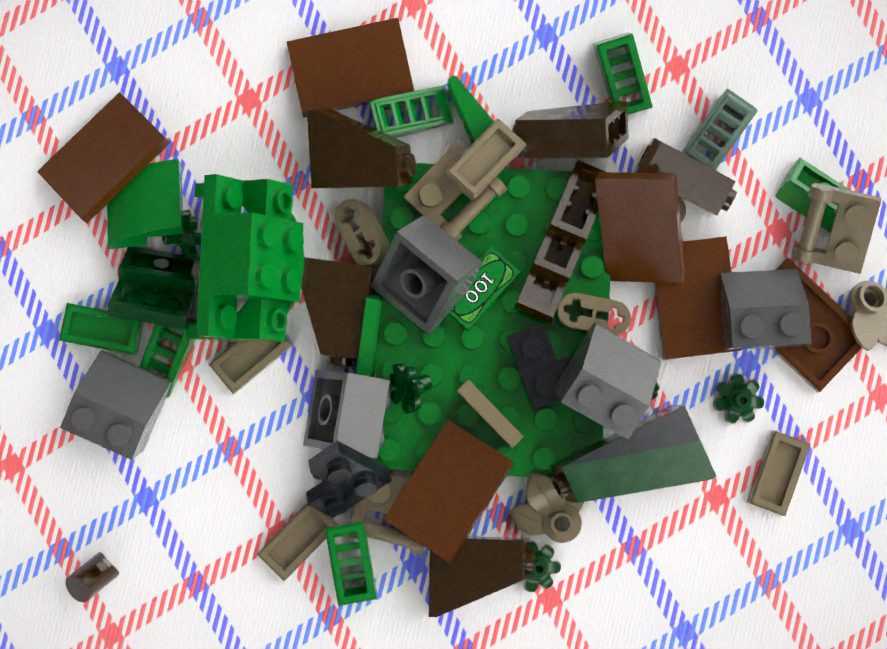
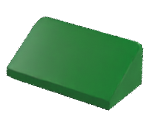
M799 158L778 189L775 197L807 218L812 199L808 196L811 184L819 183L846 190L850 189L802 158ZM827 202L820 226L829 233L831 232L838 203Z

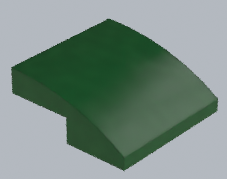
M128 247L118 268V282L108 303V316L185 329L199 286L200 258L197 257L190 260L184 259L181 254L140 247Z

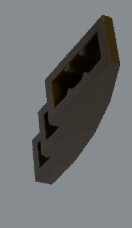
M577 160L514 308L551 323L599 211L595 178L598 172L606 171Z

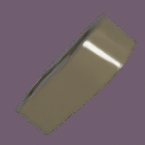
M355 199L342 201L335 211V222L352 258L360 265L373 268L380 267L390 245L372 208L368 204ZM353 210L359 211V214L355 217L358 225L349 222L353 218ZM367 242L374 243L376 245L372 249V257L365 255V253L369 250Z
M581 293L565 295L560 300L556 310V316L563 326L588 332L595 322L612 333L619 335L629 327L631 322L630 311L624 303ZM573 300L579 302V308L591 311L590 317L578 316L576 321L572 322L569 320L570 315L564 312V306H570ZM611 308L617 309V316L623 317V322L617 323L614 329H609L608 321L597 319L596 313L607 314Z

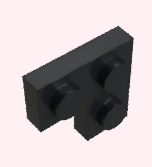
M544 323L507 336L508 344L532 409L536 410L560 401L553 387L574 354L557 360Z
M336 441L308 460L310 473L324 481L306 492L308 506L334 518L345 513L350 507L367 496L373 495L378 489L391 482L390 468L340 441Z

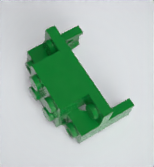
M219 174L204 175V183H195L194 197L203 198L197 325H188L187 339L213 342H285L287 314L294 302H300V288L304 267L303 223L297 222L291 212L293 207L292 184L271 179L240 180ZM242 207H243L248 213H241ZM237 299H247L242 308L236 313Z

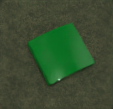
M179 159L148 164L107 204L109 249L148 245V237L184 234L182 169Z

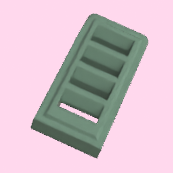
M726 89L687 143L682 153L716 170L758 112V109L733 91ZM724 105L741 116V121L722 109ZM717 118L732 128L734 131L731 135L713 123L714 119ZM708 131L724 142L722 148L703 136L704 133ZM697 143L716 155L713 161L694 149Z

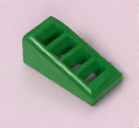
M628 32L593 43L610 102L620 101L619 97L639 91L641 98L627 102V114L630 115L652 108L653 105L633 33ZM625 47L626 54L608 59L607 52ZM630 62V69L612 74L611 67ZM631 77L635 78L636 83L616 89L615 82Z
M452 75L447 79L448 92L471 144H473L494 121L459 78Z
M444 85L369 101L376 129L395 138L453 123ZM434 97L436 98L440 116L435 118L432 116L428 99ZM421 101L425 120L418 121L414 103ZM406 105L411 123L403 124L400 106ZM385 110H392L396 126L388 127Z
M190 317L185 329L174 328L183 332V336L169 330L168 326L155 324L139 367L148 371L151 367L168 375L166 379L173 382L166 396L167 398L170 397L196 341L194 339H187L188 325H197V320ZM163 339L178 345V350L176 351L161 344ZM156 354L172 360V365L155 359Z
M364 521L325 527L338 606L377 599L378 594ZM352 534L358 535L359 541L336 544L335 537ZM360 549L361 556L339 559L338 553ZM363 564L364 571L342 574L341 568ZM361 579L366 581V586L345 589L344 582Z

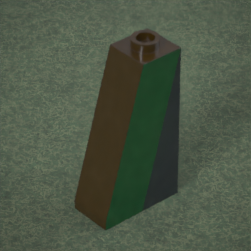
M671 405L641 420L628 440L615 433L550 465L554 473L551 481L557 494L561 498L565 497L566 501L575 503L707 481L717 477L685 405Z

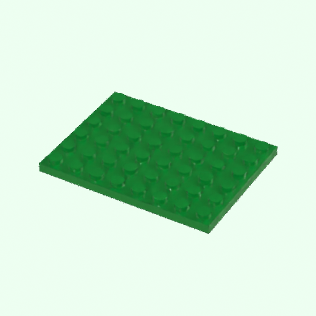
M416 163L412 184L384 188L382 230L389 245H391L398 230L421 217L403 196L434 164ZM505 168L497 178L504 183L507 191L500 198L495 196L460 233L462 237L458 243L478 259L492 246L520 271V275L469 331L448 314L438 327L428 335L384 298L379 336H377L374 377L390 380V374L394 373L392 366L394 364H404L405 367L414 368L416 377L428 375L432 381V388L420 394L421 408L409 414L403 411L402 402L394 404L392 399L390 400L389 407L384 414L382 427L384 430V442L378 451V457L372 459L389 467L390 470L415 471L447 420L512 460L515 464L507 476L529 477L531 473H539L551 478L554 476L550 465L603 440L604 426L560 401L536 410L532 409L506 338L512 334L544 323L558 360L575 354L588 333L563 326L559 322L556 312L551 323L514 308L572 171ZM462 193L441 217L450 222L470 199ZM599 211L561 299L570 293H581L610 299L611 276L605 271ZM573 300L570 306H564V312L570 315L569 320L575 322L578 316L590 317L591 311L580 309L579 302ZM597 312L596 318L608 321L609 313ZM470 380L523 435V438L513 448H510L458 394L457 390L466 381ZM391 382L389 384L390 393L397 390V387H394Z

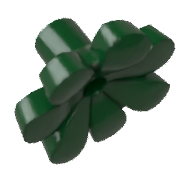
M188 209L183 211L184 234L161 237L164 245L176 244V246L181 248L184 259L193 260L197 258L195 245L201 246V233L195 232L198 227L197 215L191 216V212Z
M394 364L392 366L394 373L390 374V382L394 387H397V390L391 392V399L394 404L402 402L403 411L409 414L421 408L420 394L432 388V381L428 375L416 377L413 367H405L404 364Z
M733 374L731 376V385L723 381L719 382L716 386V391L722 395V398L714 400V409L719 412L726 410L725 421L730 424H735L740 416L745 423L753 421L755 419L753 409H761L765 403L763 397L756 396L755 394L760 388L759 383L751 379L745 384L744 377L741 374Z
M529 541V547H535V570L529 571V577L525 579L524 589L527 592H535L538 584L544 589H548L553 585V579L550 575L559 573L561 564L559 561H551L554 555L552 546L546 544L539 550L535 541ZM539 565L540 569L536 571V567Z

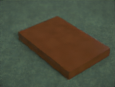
M399 18L287 41L303 118L307 117V110L330 108L337 111L369 104V101L414 91Z
M119 92L37 172L85 223H88L155 159L170 142Z
M598 172L595 183L605 271L611 276L610 281L683 283L685 269L676 173Z
M727 236L682 241L685 269L683 283H654L663 360L742 351V349L724 350L719 273L731 272Z
M786 258L775 270L798 269L809 303L812 344L770 349L818 393L827 386L862 347L857 343L850 325L852 317L790 258Z
M447 420L383 520L448 563H451L515 463Z

